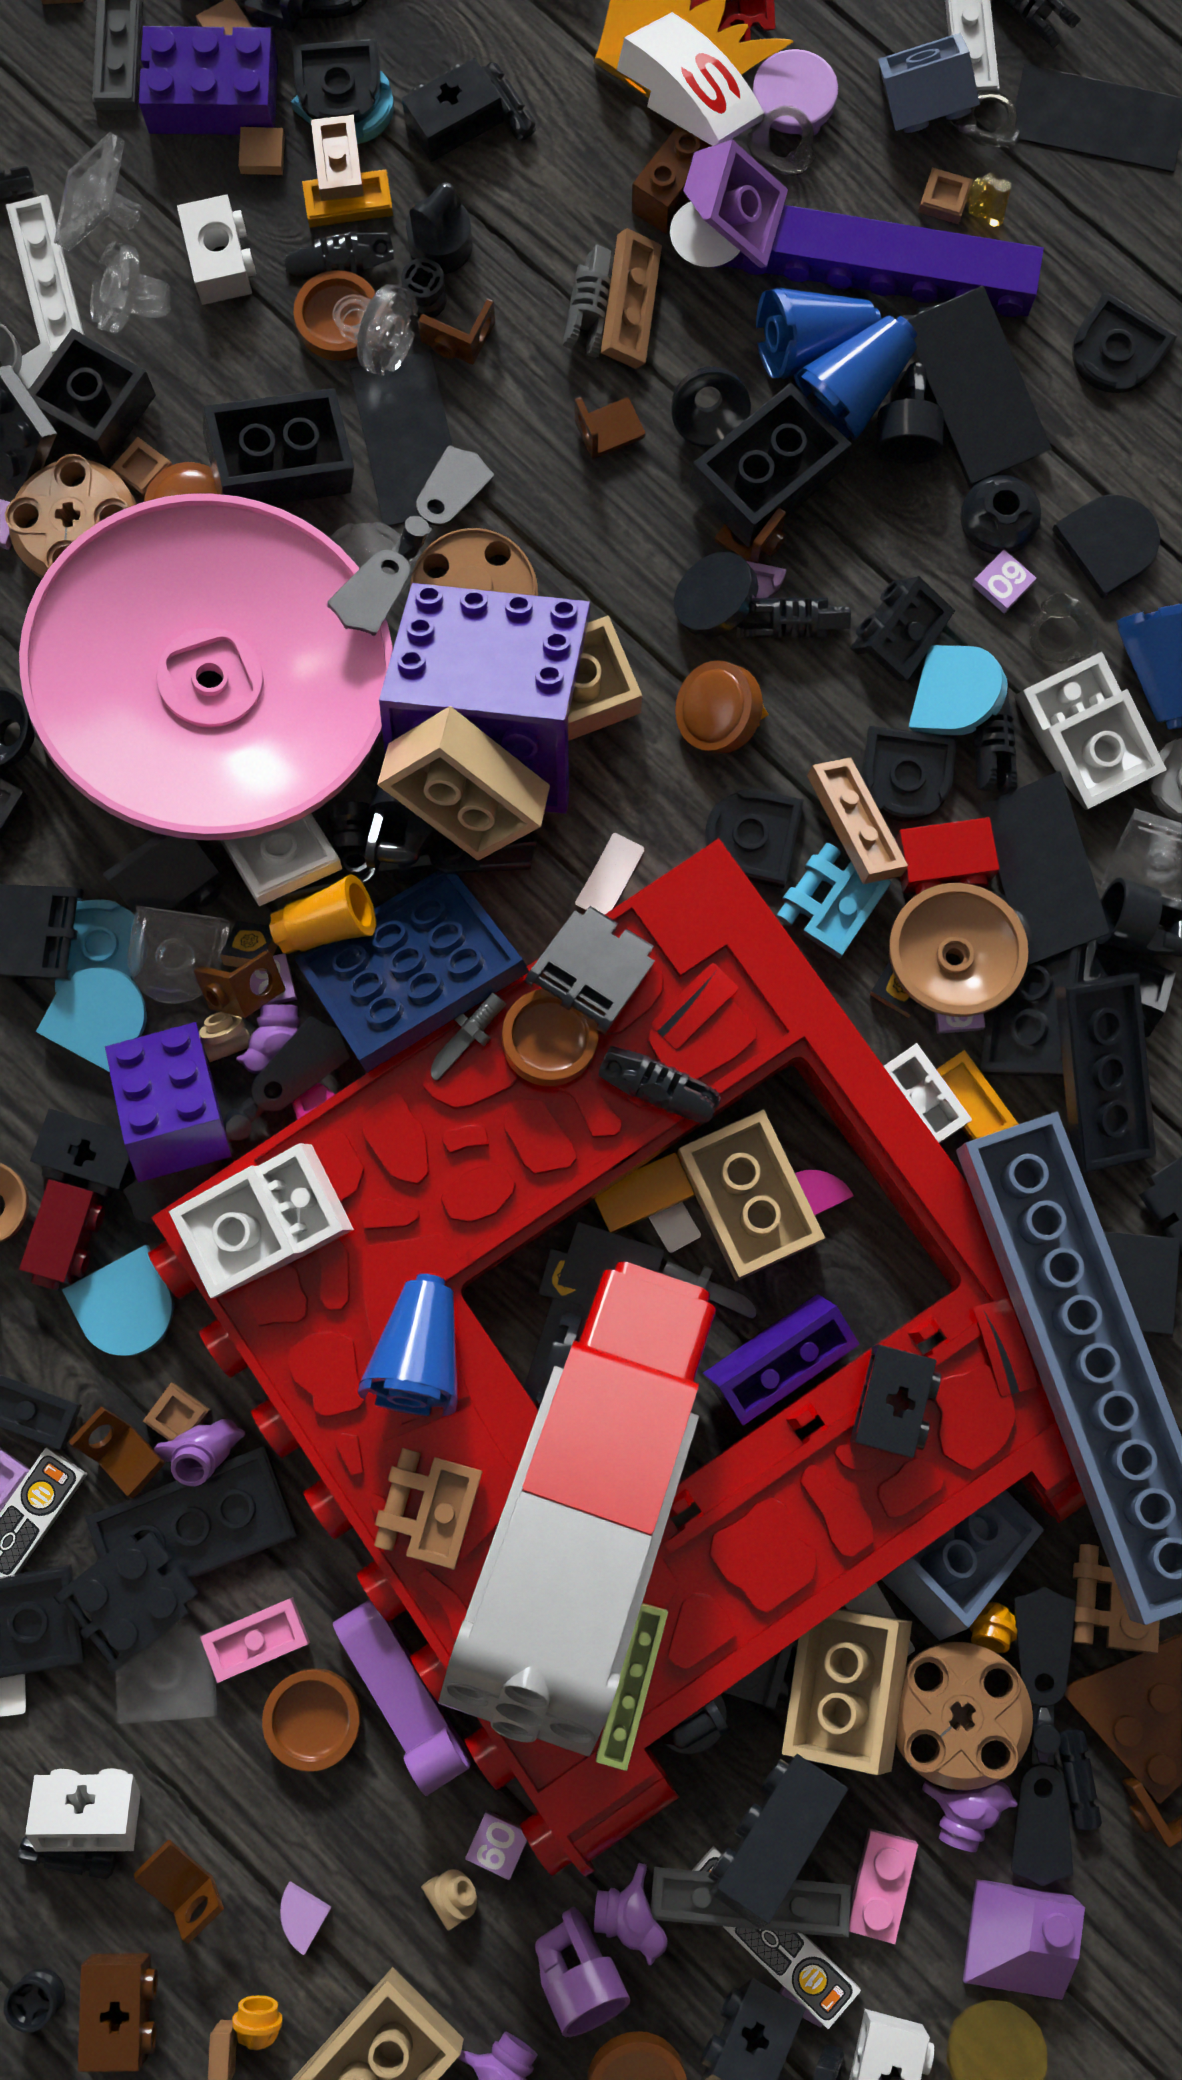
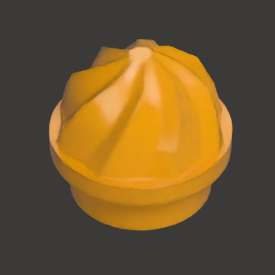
M994 1602L988 1603L969 1627L972 1632L971 1642L995 1653L1009 1651L1010 1644L1016 1640L1018 1633L1015 1616L1009 1612L1006 1606Z
M257 1995L246 1997L238 2003V2011L232 2017V2027L237 2033L238 2043L247 2046L250 2050L264 2049L274 2043L279 2029L282 2027V2015L278 2012V2002L275 1999Z

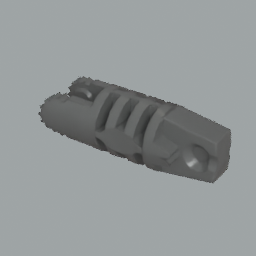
M595 245L593 251L589 252L586 257L585 266L579 264L577 267L562 346L571 349L579 338V329L589 330L585 352L586 355L594 358L599 357L611 283V276L608 275L611 250L599 245Z

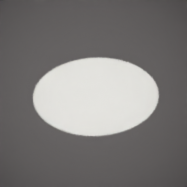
M692 202L682 206L674 215L670 226L671 242L677 253L686 261L702 267H715L731 261L740 252V250L703 220Z

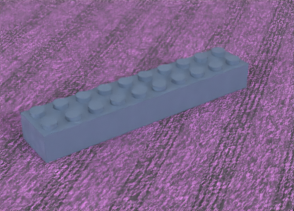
M1058 1111L966 1142L956 1150L1128 1616L1131 1621L1147 1625L1181 1613L1182 1436Z

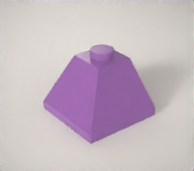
M733 139L694 152L683 191L704 221L758 267H766L788 189Z
M975 1879L963 1982L1062 2000L1079 1961L1085 1907L1072 1895Z

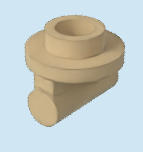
M218 1012L209 1016L204 1021V1026L200 1029L199 1033L210 1062L248 1048L250 1034L244 1026L242 1017Z
M448 1870L440 1876L437 1875L421 1886L447 1930L470 1918L476 1910L477 1895L475 1887L471 1880L459 1870Z

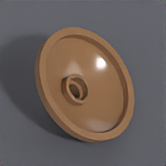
M947 883L922 891L902 908L891 930L889 959L898 983L918 1004L942 1015L969 1017L986 1013L998 1007L1013 994L1021 982L1027 967L1028 941L1019 917L999 896L975 885ZM946 955H957L961 960V964H949L946 960Z

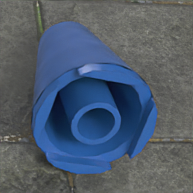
M784 288L766 290L762 293L759 300L756 316V328L764 327L765 342L758 343L763 366L772 378L785 379L796 375L801 368L881 320L880 311L874 308L871 301L865 299Z
M886 316L801 368L795 375V381L805 397L813 392V399L818 405L816 408L845 438L848 439L851 436L852 440H856L862 434L915 353L917 345L914 339L918 336L917 332L904 317L899 316L897 319H894L891 316Z
M1182 604L1158 608L1159 611L1145 615L1143 612L1117 620L1118 633L1157 723L1166 722L1167 730L1182 728Z
M418 1274L416 1280H410L405 1283L362 1376L358 1388L359 1397L365 1400L368 1392L377 1395L375 1405L402 1413L430 1416L431 1407H444L442 1416L451 1415L456 1412L458 1393L453 1290L445 1286L446 1281L443 1278L431 1274Z

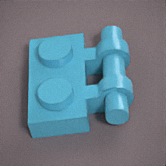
M826 843L818 855L813 854L805 865L807 871L795 888L790 887L782 898L784 905L776 917L788 926L793 924L799 913L811 918L802 934L840 959L889 888L891 881L886 879L863 884L852 862L849 863L844 871L833 865L841 852L834 845ZM821 881H825L831 884L833 888L823 903L820 904L811 896Z

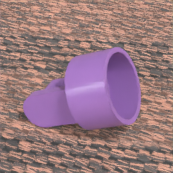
M571 1907L563 1912V1922L539 1937L535 1944V1951L539 1958L541 1985L561 2033L565 2037L577 2036L605 2024L620 2014L630 2003V1997L612 1958L602 1957L588 1923L575 1907ZM573 1944L582 1964L568 1970L560 1951Z

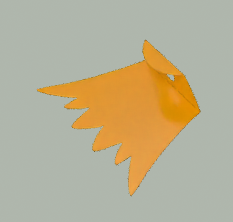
M610 0L594 63L649 98L651 90L617 71L624 37L671 12L706 36L729 59L741 75L794 41L771 38L739 43L748 28V24L734 25L718 32L726 0H709L696 6L691 11L689 10L691 0Z

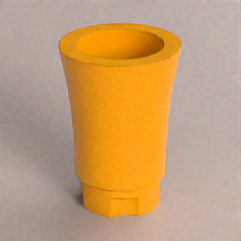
M350 874L319 892L286 904L283 909L274 911L270 914L271 922L269 925L274 943L280 947L282 953L290 954L298 950L304 952L321 945L345 939L372 936L376 929V917L371 898L365 886L355 875Z

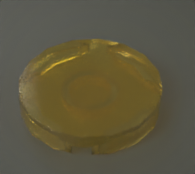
M986 2000L967 2007L954 2020L949 2032L948 2046H946V2061L953 2080L1044 2079L1047 2071V2046L1040 2027L1026 2011L1010 2002Z

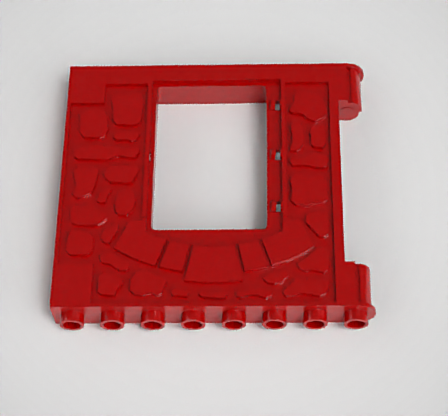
M719 838L605 914L618 923L613 935L619 938L627 928L654 945L649 957L655 960V962L607 1033L604 1034L598 1030V1043L593 1060L586 1071L578 1078L563 1085L541 1086L523 1079L508 1064L502 1049V1029L506 1014L519 998L534 990L543 989L536 984L531 987L524 983L526 974L495 993L507 1005L484 1030L491 1038L489 1043L483 1046L475 1039L440 1080H433L431 1067L437 1054L462 1029L454 1019L394 1055L388 1061L380 1064L151 1217L166 1241L148 1252L152 1264L167 1287L178 1299L183 1298L198 1288L217 1319L199 1331L205 1346L229 1378L234 1377L249 1367L269 1399L251 1410L257 1426L274 1451L282 1459L300 1446L321 1477L319 1481L303 1491L309 1506L324 1529L334 1540L354 1528L374 1561L356 1573L358 1580L375 1608L387 1622H390L407 1610L428 1643L410 1655V1658L424 1684L438 1702L457 1636L468 1611L539 1411L466 1303L464 1290L480 1276L704 1124L695 1122L692 1119L689 1120L675 1113L671 1114L663 1108L655 1107L652 1103H646L638 1097H632L599 1077L600 1066L611 1046L647 1055L652 1060L660 1061L668 1067L676 1068L677 1071L690 1074L689 1077L707 1084L708 1087L712 1086L713 1089L720 1093L719 1096L721 1097L714 1116L780 1071L790 1066L795 1067L951 1285V1291L876 1344L937 1360L934 1371L941 1373L940 1386L935 1401L927 1400L923 1420L930 1422L928 1437L924 1449L915 1450L914 1458H906L849 1442L872 1351L871 1347L679 1482L642 1603L666 1609L668 1615L627 1771L596 1762L603 1729L590 1757L537 1738L534 1742L528 1743L509 1739L496 1732L491 1727V1722L478 1718L483 1727L467 1737L465 1743L476 1764L496 1790H499L514 1778L518 1779L538 1810L520 1823L521 1830L539 1861L552 1876L572 1862L585 1877L589 1876L595 1871L593 1859L679 1798L663 1766L648 1747L650 1744L1021 1479L1037 1503L1049 1515L1055 1517L1058 1523H1061L1087 1504L1025 1336L1024 1339L1034 1369L1037 1386L1004 1397L999 1393L993 1367L974 1313V1308L1004 1298H1010L967 1181ZM537 960L527 966L529 971L535 965ZM714 963L738 986V990L679 1049H675L651 1026V1022L710 964ZM484 1001L475 1005L469 1011L464 1012V1014L470 1018ZM299 1143L312 1144L354 1230L256 1280L216 1298H210L169 1211L250 1166H259ZM635 1152L634 1156H632L631 1158L623 1162L621 1165L613 1169L615 1165H617L618 1163H620L621 1161H623ZM418 1274L439 1276L446 1281L445 1286L453 1290L458 1402L456 1412L447 1416H442L444 1407H431L430 1416L415 1415L375 1405L377 1395L368 1392L365 1400L359 1397L358 1394L362 1376L405 1283L410 1280H416ZM939 1330L944 1340L923 1354L917 1344L926 1341ZM900 1389L896 1395H890L886 1398V1403L894 1408L893 1416H896L898 1411L907 1410L909 1407V1402L901 1398L902 1390ZM815 1416H818L823 1425L800 1440L795 1430L804 1427L814 1420ZM402 1448L421 1453L416 1473L429 1476L434 1457L483 1471L455 1569L406 1556L412 1536L398 1532L393 1551L374 1546L379 1526L375 1525L378 1511L385 1509L392 1482L388 1481L391 1467H397ZM411 1488L403 1516L414 1520L417 1519L424 1491ZM695 1502L700 1512L679 1527H676L671 1518L679 1515Z

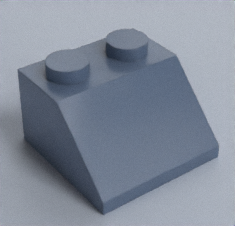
M961 33L878 59L896 131L904 129L906 133L919 131L929 125V120L945 116L948 120L957 119L969 114L971 107L980 105L970 52Z

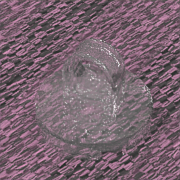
M112 241L108 244L99 260V264L106 265L102 281L94 279L92 284L90 310L92 322L99 323L96 328L116 334L122 330L131 313L150 318H159L169 314L171 311L170 286L159 279L139 274V256L135 247L117 241Z
M385 285L376 292L372 299L354 294L343 297L334 306L332 314L341 335L347 340L357 343V355L360 365L366 371L379 376H385L384 370L396 371L408 354L415 335L414 332L408 330L410 315L417 317L418 307L416 298L410 290L397 285ZM361 310L365 312L359 324L354 326L344 324L346 315L351 311Z

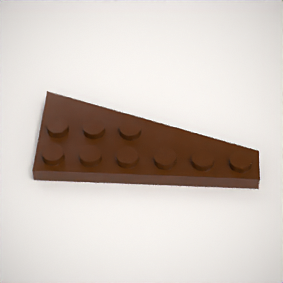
M1182 1633L1159 1642L1157 1654L1140 1652L1116 1664H1109L1095 1670V1673L1077 1681L1067 1683L1063 1697L1129 1773L1142 1783L1150 1797L1156 1803L1161 1804L1182 1784Z

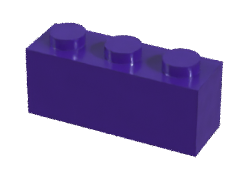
M816 1294L703 1372V1375L724 1409L740 1424L745 1425L860 1344L838 1307L819 1294Z

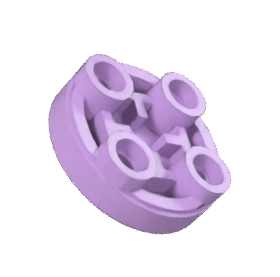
M798 49L781 51L765 60L759 67L753 84V93L764 111L762 121L759 123L783 133L799 134L803 137L816 135L820 130V126L830 118L836 105L838 83L831 66L820 56Z

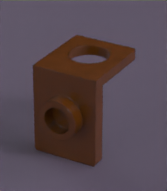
M486 300L469 334L422 314L418 321L421 342L431 346L442 357L448 359L456 357L473 365L495 324L494 301Z
M581 397L575 399V424L592 460L645 438V430L628 397L588 413Z
M778 508L754 539L753 545L750 548L736 543L732 538V531L725 524L716 534L715 542L730 552L742 556L745 561L761 564L767 555L773 557L786 538V534L782 532L786 512Z
M270 951L262 952L232 973L205 966H200L194 970V974L210 1009L246 1018L286 990ZM263 968L268 974V985L264 992L256 995L250 988V978L257 969Z
M100 1407L69 1440L73 1448L98 1462L120 1489L132 1499L165 1465L161 1457L132 1425L104 1407ZM110 1425V1431L102 1441L89 1444L91 1434L98 1427Z
M1131 1776L1122 1780L1134 1801V1804L1129 1806V1810L1143 1832L1146 1834L1152 1831L1156 1839L1168 1848L1182 1840V1815L1166 1824L1142 1783Z
M167 1840L133 1874L135 1882L174 1913L181 1939L186 1944H189L224 1909L214 1877L171 1840ZM208 1900L202 1915L190 1923V1918L195 1908L203 1901Z

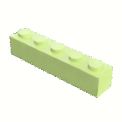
M645 1603L641 1605L620 1673L616 1694L604 1725L596 1756L597 1763L625 1771L628 1769L668 1615L666 1609Z

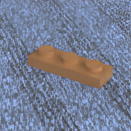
M626 228L617 234L601 353L636 369L646 363L662 245Z
M852 758L812 765L807 777L862 883L868 884L902 876L908 864Z

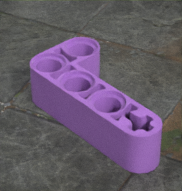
M370 1599L334 1621L333 1627L340 1642L406 1752L404 1755L405 1764L421 1792L428 1796L468 1770L472 1759L464 1742L442 1705L438 1704V1701L418 1674L410 1658L411 1653L392 1621L387 1622Z

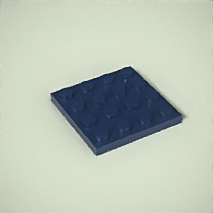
M439 870L375 908L376 929L372 936L345 939L321 945L294 957L304 976L366 1072L388 1061L394 1055L430 1035L433 1031L462 1013L469 1011L472 1007L484 1001L492 992L495 994L529 973L522 957L456 873H444Z

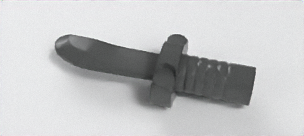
M492 992L470 1018L464 1013L454 1018L462 1029L435 1057L431 1067L433 1080H440L475 1039L483 1046L489 1043L491 1038L484 1030L507 1005L496 994Z
M667 1261L662 1274L704 1288L710 1294L709 1300L750 1319L756 1316L754 1305L744 1295L709 1281L713 1269L704 1265L700 1275Z

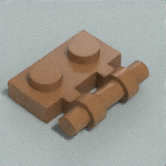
M402 1448L397 1467H391L388 1481L392 1482L385 1509L378 1511L375 1525L379 1526L374 1546L393 1551L398 1532L412 1536L406 1556L455 1569L483 1471L434 1457L429 1476L416 1473L421 1453ZM411 1488L424 1491L416 1520L403 1516Z
M1080 1544L1079 1563H1074L1073 1579L1077 1580L1074 1643L1093 1645L1094 1627L1107 1628L1106 1648L1157 1654L1160 1620L1147 1625L1131 1621L1111 1567L1098 1565L1099 1546ZM1097 1583L1110 1584L1108 1611L1095 1609Z

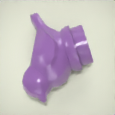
M263 1005L261 1007L260 1017H257L259 1028L252 1032L248 1041L247 1051L236 1058L248 1072L259 1074L298 1030L301 1018L298 1017V1006Z
M222 1419L212 1425L195 1426L175 1437L172 1441L158 1443L154 1451L163 1461H171V1472L178 1482L187 1486H198L204 1483L213 1474L215 1468L230 1454V1449L244 1437L245 1431L238 1428L232 1420Z
M925 1781L922 1787L924 1792L939 1803L945 1813V1816L941 1818L939 1823L942 1827L939 1839L950 1846L968 1852H977L979 1842L984 1841L985 1838L984 1830L995 1826L1000 1819L1002 1811L1008 1807H1017L1018 1804L1012 1797L1010 1788L1001 1781L973 1790H944L928 1781Z
M639 1863L632 1881L622 1892L615 1888H610V1891H597L594 1932L606 1933L607 1938L618 1936L624 1946L642 1952L647 1959L648 1965H652L655 1959L665 1952L667 1937L662 1927L653 1919L651 1907L644 1892L647 1864Z
M504 2032L499 2042H494L492 2053L479 2055L461 2050V2054L457 2059L471 2066L479 2080H527L526 2077L534 2069L532 2064L538 2054L516 2036Z

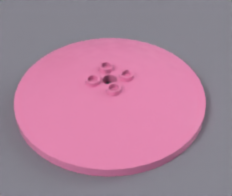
M183 494L162 497L131 506L98 522L73 541L47 570L33 595L22 628L19 663L24 701L33 729L43 749L56 768L85 797L111 815L134 826L177 838L230 840L255 836L298 821L322 807L356 776L368 760L382 732L379 697L393 651L387 620L385 618L375 636L360 630L344 628L337 615L327 607V603L359 570V567L340 546L303 519L266 503L238 496ZM205 671H215L221 675L223 680L214 688H206L198 683L197 678Z

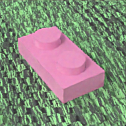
M293 1597L200 1637L217 1683L310 1643Z
M868 1828L850 1904L849 1932L892 1944L896 1943L918 1848L916 1841Z

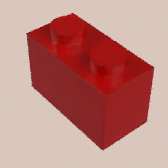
M990 817L900 829L895 839L908 864L904 874L900 876L903 893L916 892L917 895L928 888L947 883H965L984 888L988 886V881H992L999 871Z

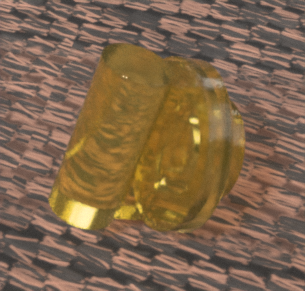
M988 173L983 179L977 178L971 185L966 198L967 202L970 203L969 213L975 217L981 216L985 218L988 224L992 226H1000L1004 221L1011 191L1010 182L999 180L998 176L993 173Z

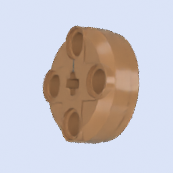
M68 454L58 459L57 462L38 470L22 485L15 499L6 508L5 520L9 526L11 542L16 553L35 575L43 579L47 570L59 555L81 534L107 517L137 504L125 483L111 469L100 463L86 460L81 455ZM85 476L81 484L72 487L76 479ZM38 517L37 522L33 526L25 528L31 519Z
M480 528L452 531L432 542L417 560L409 586V591L412 583L538 596V585L534 569L520 547L502 534ZM496 555H503L509 559L501 566H494L488 562L491 557ZM435 567H441L448 571L440 578H432L427 575Z
M968 1642L940 1643L926 1648L915 1655L906 1664L896 1736V1746L908 1764L930 1782L956 1790L983 1788L1011 1775L1027 1750L1033 1727V1711L1029 1693L1016 1669L992 1650ZM922 1663H934L940 1671L939 1683L931 1690L920 1689L915 1683V1670ZM1000 1668L1008 1676V1688L1000 1696H991L985 1690L984 1679L989 1671ZM921 1734L933 1736L937 1744L935 1755L927 1761L916 1760L911 1754L912 1741ZM994 1740L1002 1742L1006 1750L1005 1760L997 1767L985 1766L981 1760V1751L984 1745Z

